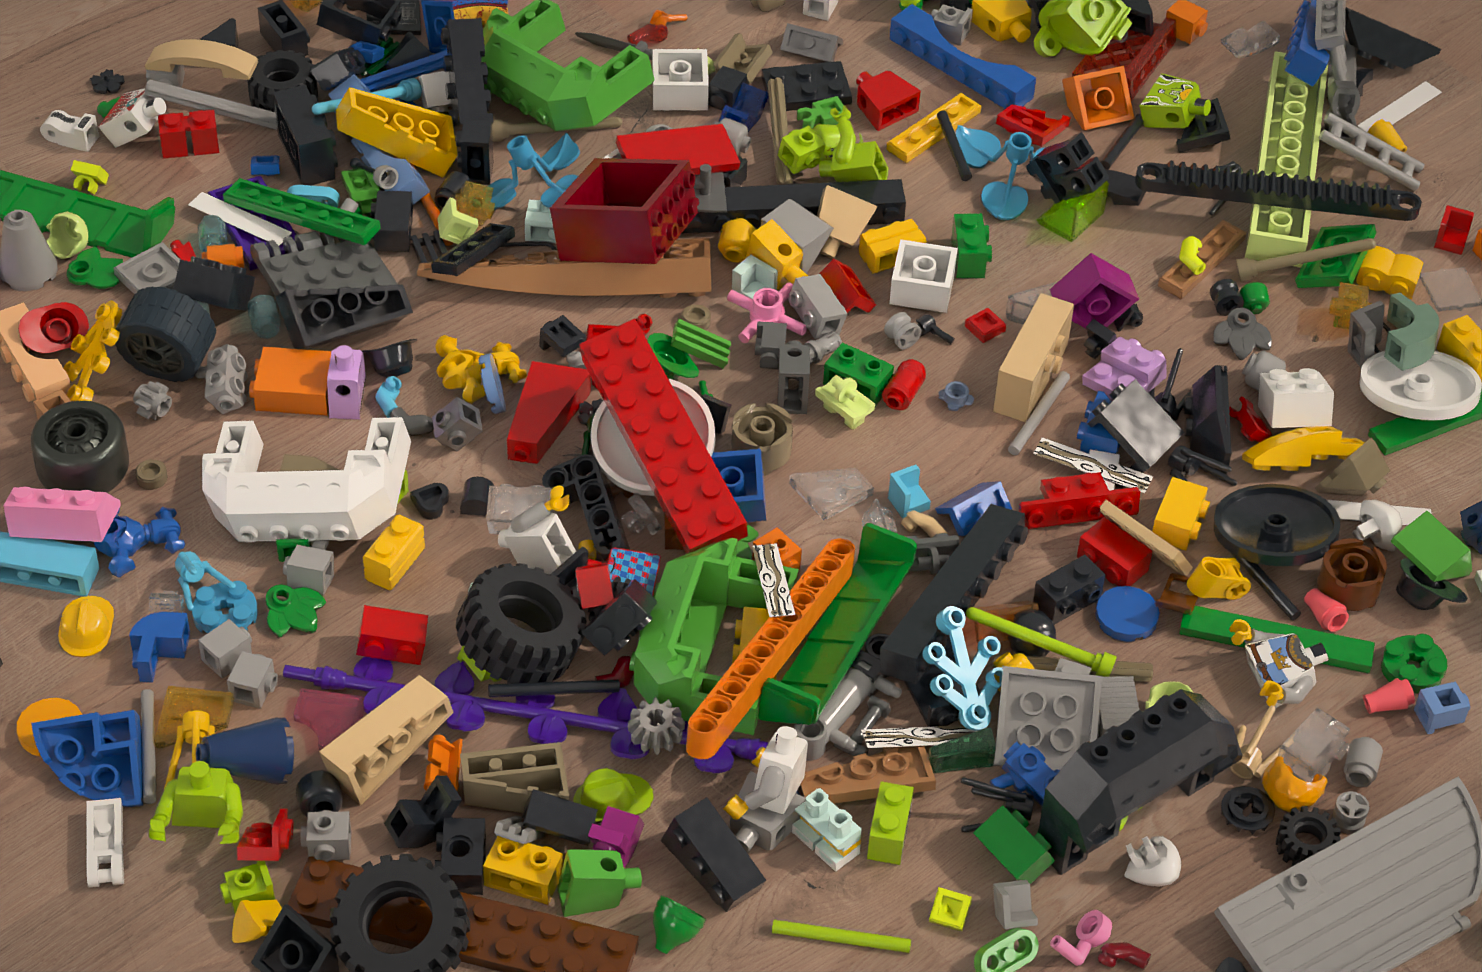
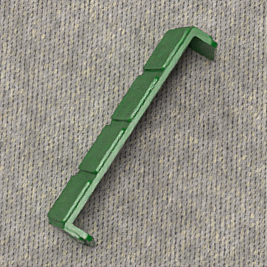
M0 170V218L2 222L8 213L14 210H25L32 214L41 232L44 233L46 231L50 232L46 226L56 214L68 211L80 216L85 221L88 229V246H101L106 251L130 258L161 243L174 224L175 206L174 198L167 197L148 210Z
M872 523L864 525L858 559L853 567L851 577L833 599L781 682L773 678H767L764 682L758 712L760 720L805 725L816 724L912 567L917 543L914 540Z

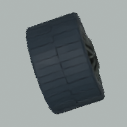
M146 287L134 294L116 329L120 331V335L115 346L124 360L139 372L141 371L148 376L172 382H184L195 376L216 335L215 323L211 319L210 314L189 296L165 287Z

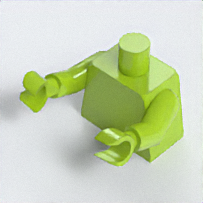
M845 105L840 114H838L839 112L836 108H832L830 114L838 122L837 127L840 139L838 146L833 150L832 160L820 161V177H834L836 182L887 180L889 168L876 141L863 142L862 135L859 133L860 142L855 143L856 136L851 122L848 120L851 117V112Z
M196 761L190 767L180 768L178 779L169 781L164 789L155 814L150 820L148 837L152 840L166 842L165 827L169 824L172 815V826L220 828L218 836L224 837L219 844L237 843L239 841V826L243 817L240 788L234 783L230 772L222 768H210L204 761Z

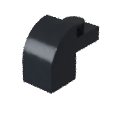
M436 776L421 800L399 799L384 825L398 848H420L436 841L437 831H443L444 818H453L452 815L462 799L448 776Z

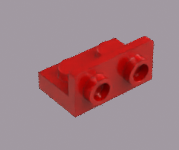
M280 809L273 826L270 823L260 822L252 824L251 827H246L237 846V860L279 861L283 851L289 848V840L293 839L294 821L293 819H288V809Z

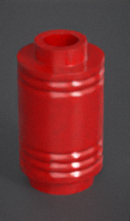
M908 359L900 363L882 392V398L888 407L894 410H906L926 379V369L923 364L914 359Z

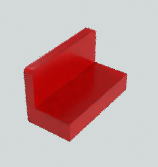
M833 258L819 273L831 287L832 292L841 305L844 306L847 313L854 306L868 313L876 306L851 267Z

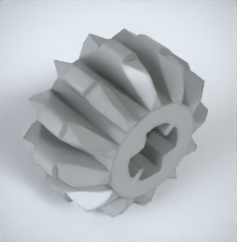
M656 696L652 704L642 700L640 709L633 708L631 720L628 722V731L631 734L633 744H641L643 753L653 748L656 755L660 753V748H665L671 752L673 743L680 744L682 732L685 729V721L681 718L679 707L672 708V703L669 699L660 704Z

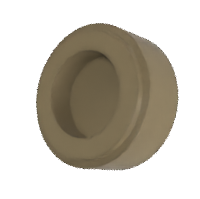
M690 305L682 311V320L706 330L711 324V313L705 306Z
M159 460L143 461L135 470L138 485L148 490L162 487L168 478L166 466Z

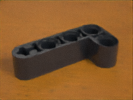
M587 454L580 455L545 472L542 484L549 495L552 488L562 485L564 487V494L561 498L569 495V504L580 500L594 546L604 562L612 548L609 544L613 542V548L630 550L607 477L601 471L593 456Z

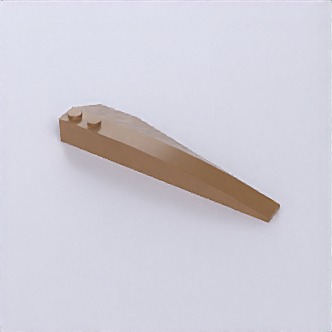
M710 238L677 239L657 264L559 261L558 250L527 253L528 257L524 259H518L513 254L501 255V258L496 259L495 262H490L489 259L483 258L458 276L432 273V262L420 263L417 269V276L474 287L535 294L579 296L659 294L662 298H671L677 296V293H688L689 296L698 297L706 295V292H711Z

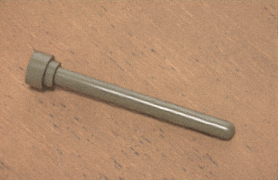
M606 117L592 127L555 131L539 122L508 124L507 122H502V119H495L492 124L493 142H501L504 138H509V135L618 128L622 125V119L620 117Z
M1373 238L1256 262L1254 259L1249 260L1248 257L1237 259L1240 281L1252 280V277L1257 276L1259 272L1372 250L1376 247V241Z

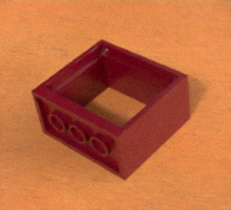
M594 158L550 207L559 261L657 264L698 213L699 199L695 196V174L691 171L690 160Z

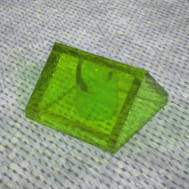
M1108 181L1104 182L1092 193L1063 200L1057 204L1054 203L1037 219L1038 223L1066 240L1073 242L1104 214L1109 186Z

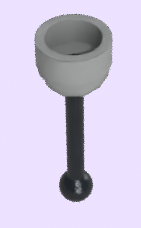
M353 158L350 161V166L353 169L360 168L373 174L374 182L383 189H391L398 182V172L388 165H380L374 169L361 163L358 158Z

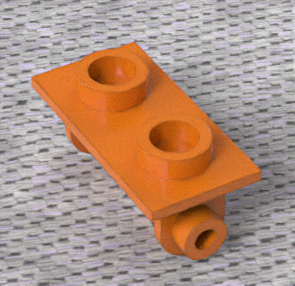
M434 735L429 741L427 760L431 763L426 767L424 789L426 791L436 776H448L456 791L458 790L460 754L463 739L460 738L453 743H449L443 735Z

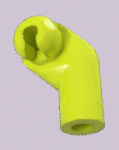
M1189 236L1182 241L1179 259L1194 274L1199 275L1206 268V264L1196 256L1199 252L1198 247L1202 248V243L1198 238Z

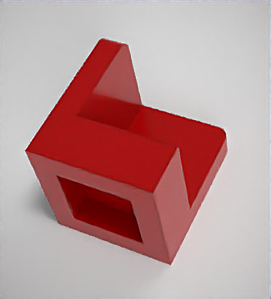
M1447 205L1434 248L1462 255L1474 213Z
M608 562L576 568L575 572L582 609L607 605L614 599Z

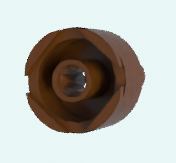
M1353 538L1341 539L1330 545L1322 560L1317 579V588L1325 595L1345 605L1347 611H1360L1376 605L1385 578L1387 562L1382 552L1375 546L1371 549L1363 545L1364 541Z

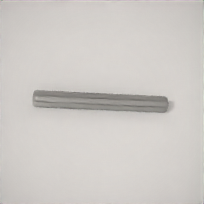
M149 79L146 83V96L161 98L165 101L199 110H214L215 114L277 130L275 112Z

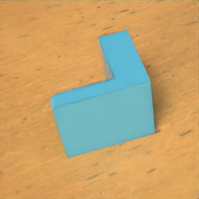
M917 465L890 474L888 499L902 519L907 516L906 513L915 510L921 513L930 509L931 501L919 486L920 469Z

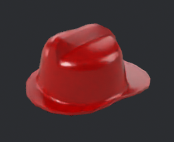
M68 302L54 303L33 309L25 313L20 319L18 326L19 336L24 345L32 351L41 354L71 348L74 338L78 334L85 336L89 329L88 318L84 311L77 305Z

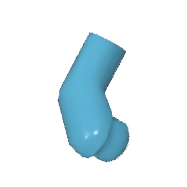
M389 376L386 382L382 383L375 396L377 403L387 418H391L392 410L398 407L395 400L399 395L402 383L395 376Z

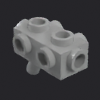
M228 344L209 351L207 366H200L195 374L197 378H206L205 399L222 414L242 407L247 400V396L244 394V382L248 377V373L245 371L246 362L243 356L238 353V349Z

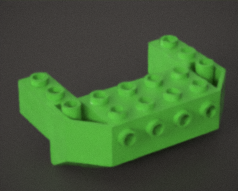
M535 0L513 17L495 8L492 10L483 28L485 57H481L482 62H486L488 69L487 84H484V89L490 90V94H495L506 104H512L523 114L532 116L540 124L547 125L555 131L595 126L655 81L649 56L631 45L601 67L580 56L563 68L537 53V51L566 31L559 5L550 0Z
M729 538L702 547L667 562L661 581L657 583L654 592V598L658 602L650 613L653 619L640 631L637 649L633 651L629 670L634 671V686L647 703L652 704L655 696L660 704L669 699L672 703V708L679 707L681 718L687 722L722 678V676L705 672L727 605L743 609L744 607L767 609L756 561L736 557L738 539ZM783 566L790 591L798 581L799 569ZM761 695L733 731L754 735L759 719L758 712Z

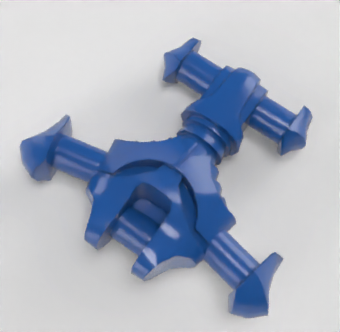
M161 507L155 514L158 519L150 520V523L143 525L127 516H118V510L103 541L94 542L95 547L100 552L112 557L108 568L111 574L118 578L136 568L134 561L129 557L133 556L138 549L148 544V542H153V544L166 543L164 549L172 554L185 547L184 540H179L180 524L173 519L177 512L174 508Z

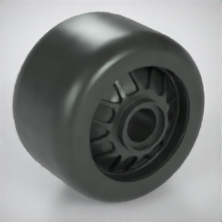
M92 401L66 402L48 410L34 425L31 433V450L37 476L46 489L91 490L93 492L108 493L118 486L125 477L129 467V451L125 429L118 415L107 406Z

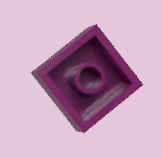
M1092 253L1049 289L1052 297L1074 304L1072 321L1085 329L1093 319L1108 327L1139 300L1130 275Z

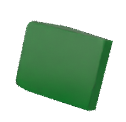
M276 539L279 561L284 562L287 556L291 557L297 545L312 547L311 541H308V539Z

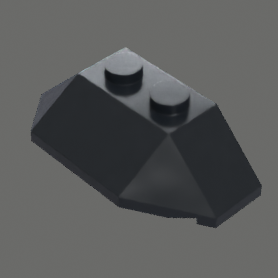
M1348 7L1345 8V31L1349 44L1357 48L1356 54L1371 60L1372 56L1380 58L1379 64L1394 69L1396 65L1406 69L1438 55L1441 51L1440 48Z
M1214 365L1192 385L1190 397L1185 396L1183 412L1188 414L1189 418L1185 420L1184 436H1189L1190 449L1229 466L1232 450L1228 368L1225 365ZM1215 468L1216 470L1224 474H1227L1226 471Z

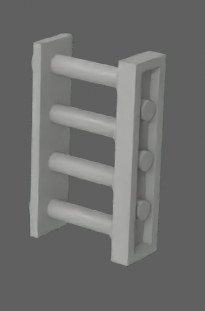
M1316 0L1317 50H1328L1330 55L1328 64V92L1334 80L1353 81L1356 85L1357 48L1350 45L1349 41H1346L1345 38L1346 0Z

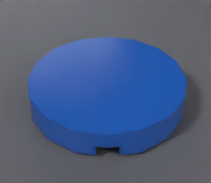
M1119 586L1109 589L1098 599L1095 617L1105 634L1117 640L1132 642L1135 641V638L1143 637L1145 639L1156 630L1160 612L1159 608L1156 607V601L1150 594L1139 588Z

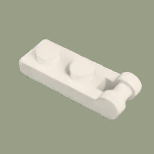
M121 798L86 801L88 888L99 887L100 883L112 882L113 885L124 884ZM111 863V868L99 869V864Z

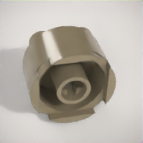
M756 403L748 404L739 409L733 417L731 451L761 449L764 476H766L771 471L786 464L791 456L793 438L792 419L789 413L778 405L766 403L765 406L755 407Z

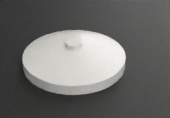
M1385 351L1371 356L1362 365L1359 384L1363 394L1376 406L1396 415L1420 420L1451 419L1470 412L1477 406L1480 400L1482 382L1477 372L1462 360L1442 352L1435 351L1433 356L1424 364L1404 371L1384 357Z
M669 379L712 457L715 446V427L707 404L699 394L687 385ZM603 400L595 413L591 426V444L595 460L605 476L620 488L640 495L654 496L650 485Z

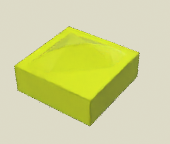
M938 887L929 922L963 932L972 897Z

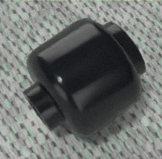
M324 770L312 771L305 774L297 783L296 796L302 814L307 818L308 812L324 810L339 812L342 807L343 796L337 779L330 772Z

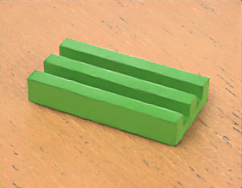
M678 319L674 324L671 346L724 369L728 364L729 359L727 357L730 353L731 341Z

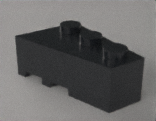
M707 797L675 816L660 840L710 894L712 900L726 912L759 892L767 881Z

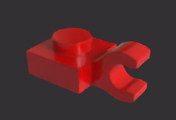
M1242 396L1239 398L1242 403L1240 411L1231 406L1229 407V415L1240 421L1242 424L1240 430L1249 441L1253 442L1256 440L1260 443L1273 436L1263 419L1255 413L1253 404L1248 399Z

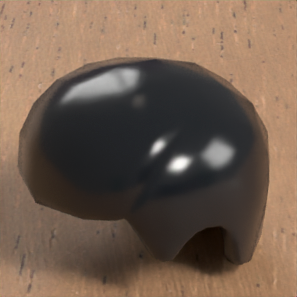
M1028 608L1014 615L1013 623L1056 639V628L1053 621L1043 611ZM1008 635L1010 647L1016 654L1022 653L1025 656L1045 657L1050 652Z

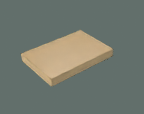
M1105 500L1101 505L1100 511L1109 521L1150 548L1155 557L1183 576H1187L1193 567L1174 546L1109 501Z

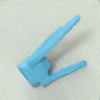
M180 552L178 554L175 568L180 575L178 582L182 587L185 603L189 611H192L194 608L189 583L200 581L204 573H209L231 589L236 587L235 583L211 567L208 561H201L194 552Z

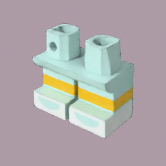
M818 788L806 797L805 802L795 808V812L800 815V819L792 824V833L812 851L815 849V854L836 872L860 854L861 828L852 821V816L847 811L839 809L828 799L829 795L821 788Z

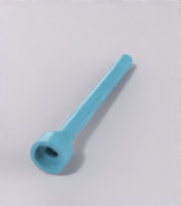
M410 78L402 80L397 87L370 93L389 99L400 98L409 102L418 100L421 97L422 88L417 79ZM342 98L316 103L312 106V112L316 115L334 112Z

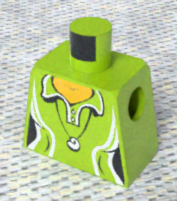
M1162 73L1140 104L1143 124L1147 128H1186L1196 114L1207 116L1211 109L1210 100L1201 98L1199 85L1196 82Z

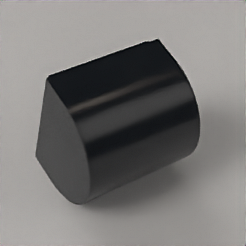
M479 476L467 479L464 483L460 514L491 516L495 497L493 482Z

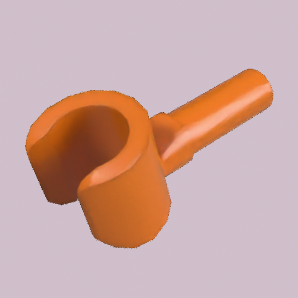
M656 10L650 23L655 24L654 27L656 29L664 30L667 22L687 21L688 17L686 14L672 15Z

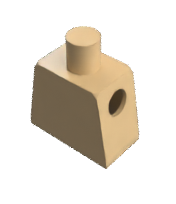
M827 185L822 192L817 217L834 229L820 253L827 257L835 258L840 245L851 248L874 214L877 206Z

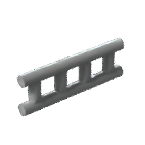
M1331 112L1326 114L1323 121L1332 127L1330 132L1325 129L1321 132L1319 136L1321 141L1413 191L1418 189L1421 182L1413 178L1412 175L1413 171L1420 173L1424 168V163ZM1344 132L1355 138V144L1352 145L1341 139V133ZM1368 145L1379 151L1378 158L1365 152V146ZM1389 158L1403 165L1402 171L1389 165Z

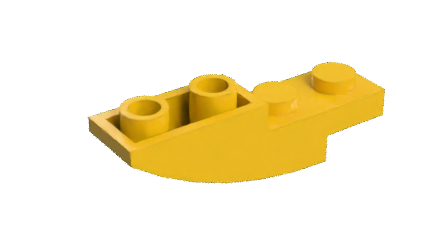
M1332 426L1304 427L1267 438L1242 453V460L1252 464V468L1256 470L1267 471L1271 469V466H1280L1282 470L1298 471L1299 466L1310 467L1311 458L1327 460L1328 455H1338L1339 459L1345 460L1365 442L1357 438H1342V431Z

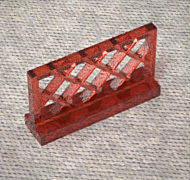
M1166 17L1161 24L1153 22L1154 34L1152 36H1143L1142 33L1128 29L1118 43L1107 45L1099 54L1085 55L1072 72V77L1087 74L1084 71L1092 69L1101 71L1103 70L1101 67L1111 64L1115 67L1124 66L1130 99L1132 101L1176 43V19ZM1132 35L1137 36V38L1125 40L1124 38ZM1143 45V48L1136 49L1133 51L1131 49V47ZM1125 49L1126 51L1125 53L1117 55L1113 54V52ZM1104 54L1108 55V57L1096 60L1095 58L1096 56ZM1130 59L1132 60V63L1125 65H1120L1119 63Z

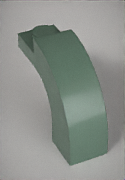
M1402 293L1392 294L1390 296L1387 320L1398 329L1388 331L1384 357L1404 371L1424 364L1433 356L1440 321L1438 314L1428 303L1416 305Z

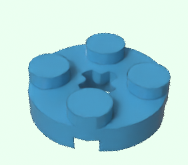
M233 581L236 585L234 589L229 588L223 583H217L209 587H201L197 590L192 614L194 624L201 633H203L202 630L209 633L228 619L238 627H244L247 631V627L253 621L254 623L256 622L258 617L256 598L247 589V585L244 582ZM222 608H231L228 614H222V611H218Z

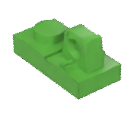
M360 168L342 171V182L350 198L359 203L362 214L370 213L372 199L377 198V191H380L378 185L373 180V175Z

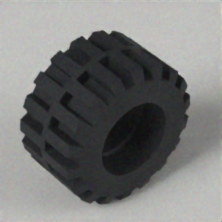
M293 50L269 51L264 56L259 55L257 57L258 64L250 80H247L251 106L275 112L273 92L306 85L310 95L314 94L316 98L318 97L317 81L310 71V68L315 64H312V60L309 57H305V54L295 53Z

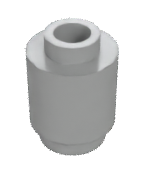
M1361 737L1352 740L1344 765V773L1347 782L1353 786L1368 787L1377 777L1383 749L1374 739Z

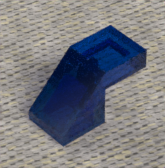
M743 82L733 108L725 105L718 122L728 118L744 124L749 132L761 118L769 98V93Z

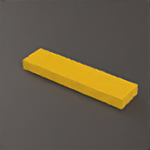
M960 93L887 142L886 150L905 163H908L945 137L936 116L939 111L945 110L955 131L958 125L962 126L980 114L981 105Z

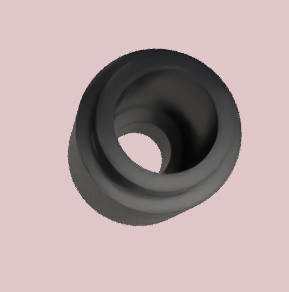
M451 172L435 192L434 201L438 208L442 210L448 199L453 198L456 200V207L458 209L473 190L470 178L462 172Z

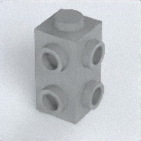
M821 274L795 278L788 300L814 339L821 338L830 331H835V334L838 333L840 335L847 312Z

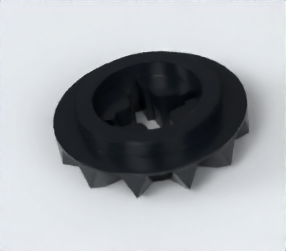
M1240 786L1231 789L1224 795L1221 803V815L1225 816L1227 825L1232 824L1236 826L1238 832L1244 829L1249 830L1253 835L1256 830L1261 829L1265 831L1268 825L1273 822L1275 806L1271 798L1263 791L1254 787ZM1249 804H1252V813L1249 816H1243V810Z

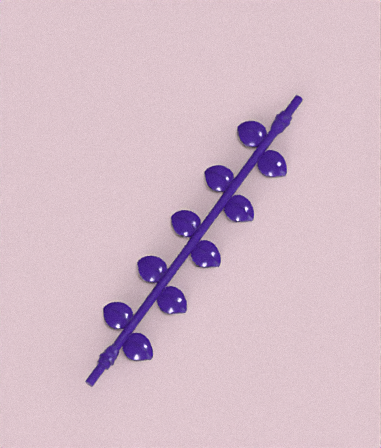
M363 657L356 663L353 671L354 676L347 675L344 671L333 669L329 666L324 668L317 667L315 670L285 665L283 669L284 678L314 682V686L321 687L322 690L349 688L367 691L368 693L363 701V708L367 714L405 686V684L387 682L393 677V666L390 660ZM458 661L449 666L438 675L434 686L449 698L454 713L445 722L451 729L473 731L481 728L485 723L483 711L532 719L528 726V738L534 743H562L567 738L566 725L615 733L611 738L610 748L611 752L617 757L639 759L645 757L650 751L648 749L643 753L641 744L634 745L631 741L628 722L631 720L632 709H637L625 688H620L619 692L611 693L598 706V717L549 709L555 704V695L516 696V703L471 696L469 694L474 690V680L463 661ZM685 721V729L682 732V740L680 741V744L686 745L687 721ZM761 738L726 739L714 756L708 759L694 758V765L701 771L723 773L729 771L733 766L734 759L732 753H735L740 758L752 761L757 757V750L760 747L766 749L768 742L761 741Z

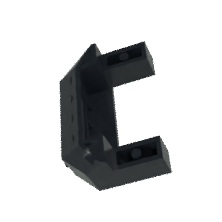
M1180 689L1170 696H1162L1153 706L1145 711L1139 710L1135 712L1128 721L1118 727H1110L1101 737L1093 742L1083 743L1045 788L1038 832L1052 846L1048 852L1055 862L1051 865L1060 875L1066 873L1087 860L1090 852L1118 836L1121 820L1177 785L1189 797L1213 782L1215 775L1242 759L1241 749L1233 725L1201 694Z

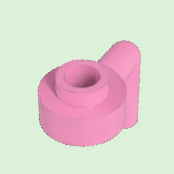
M1092 910L1086 913L1077 925L1076 935L1080 941L1076 948L1060 935L1052 938L1050 946L1074 965H1082L1092 947H1097L1109 939L1112 922L1102 912Z

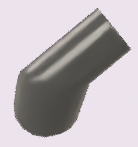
M402 407L393 409L390 414L391 418H403L409 436L430 433L434 429L432 418L426 415L409 416Z

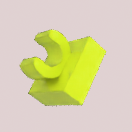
M77 160L73 161L71 171L77 176L73 183L77 191H81L83 184L89 182L87 191L91 194L97 192V183L106 185L109 174L101 166Z

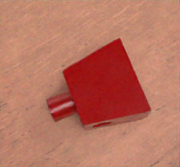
M864 71L857 77V105L877 131L919 112L921 91L893 72L884 71L873 77L867 71Z

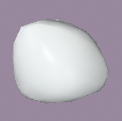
M1364 500L1361 504L1359 515L1362 524L1356 527L1357 529L1352 532L1356 539L1362 541L1370 537L1375 546L1388 551H1395L1397 547L1391 543V540L1402 531L1400 513L1393 506L1385 502Z
M1148 836L1142 838L1143 844L1138 850L1134 849L1131 843L1126 845L1128 855L1131 858L1124 874L1126 878L1136 883L1156 887L1170 885L1179 878L1181 871L1179 852L1176 846L1164 836H1156L1151 839Z

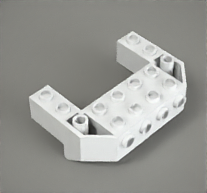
M402 417L372 418L365 450H348L344 470L257 472L264 444L254 421H230L223 423L216 453L203 454L202 490L215 518L238 542L276 541V539H308V541L359 540L395 515L411 439Z

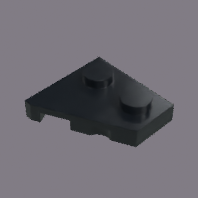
M1218 98L1210 100L1211 109L1207 116L1196 114L1189 126L1182 128V137L1177 139L1176 142L1179 153L1231 139Z

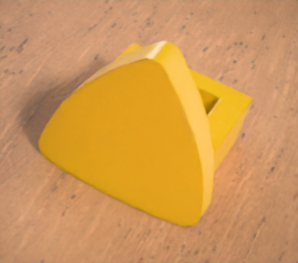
M277 899L260 901L241 900L233 921L232 941L234 943L251 942L261 936H266L282 909Z

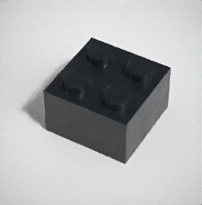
M192 256L191 261L180 260L173 290L185 294L196 301L227 309L248 311L255 277L247 275L246 268Z

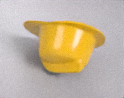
M84 596L73 600L65 607L58 632L59 644L65 652L72 656L88 657L100 652L108 644L114 619V608L110 602L102 597Z

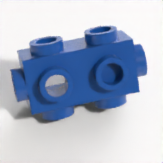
M1016 741L1003 755L1007 759L1002 767L1006 774L991 779L990 784L1003 789L1013 785L1016 791L1020 793L1026 791L1029 795H1033V799L1043 806L1045 788L1060 770L1055 769L1053 771L1044 762L1046 760L1044 755L1034 746L1029 748L1025 743L1020 745Z

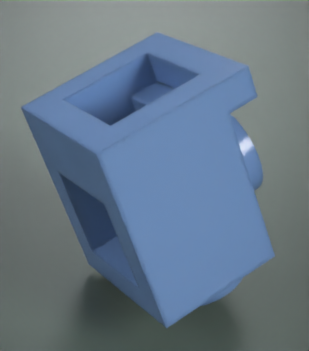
M1455 681L1421 689L1414 711L1427 734H1432L1435 729L1465 722L1470 710V702L1467 695L1461 692Z

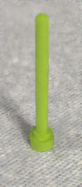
M970 607L966 611L968 619L1091 667V671L1096 672V676L1109 677L1117 656L1104 652V654L1097 652L1094 655L975 607Z

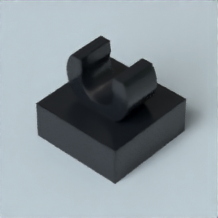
M1093 319L1086 326L1088 339L1085 341L1084 346L1088 349L1085 353L1096 359L1104 348L1117 339L1116 334Z

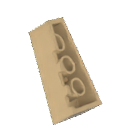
M418 675L319 751L327 771L337 779L340 789L359 805H362L454 713L449 698L422 676Z

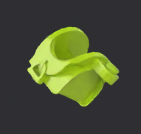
M1049 0L1039 13L1038 19L1041 29L1034 38L1035 50L1042 57L1056 56L1062 47L1082 55L1099 54L1106 48L1111 39L1121 40L1132 24L1126 18L1131 8L1127 7L1122 0Z

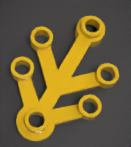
M112 300L98 307L95 314V319H97L95 324L85 336L78 334L71 344V350L81 356L75 363L68 361L63 369L71 382L78 377L81 370L82 373L78 384H73L66 394L70 401H92L94 392L87 387L92 370L103 374L110 364V358L107 357L104 344L110 347L116 344L120 335V331L116 329V326L122 317V309Z

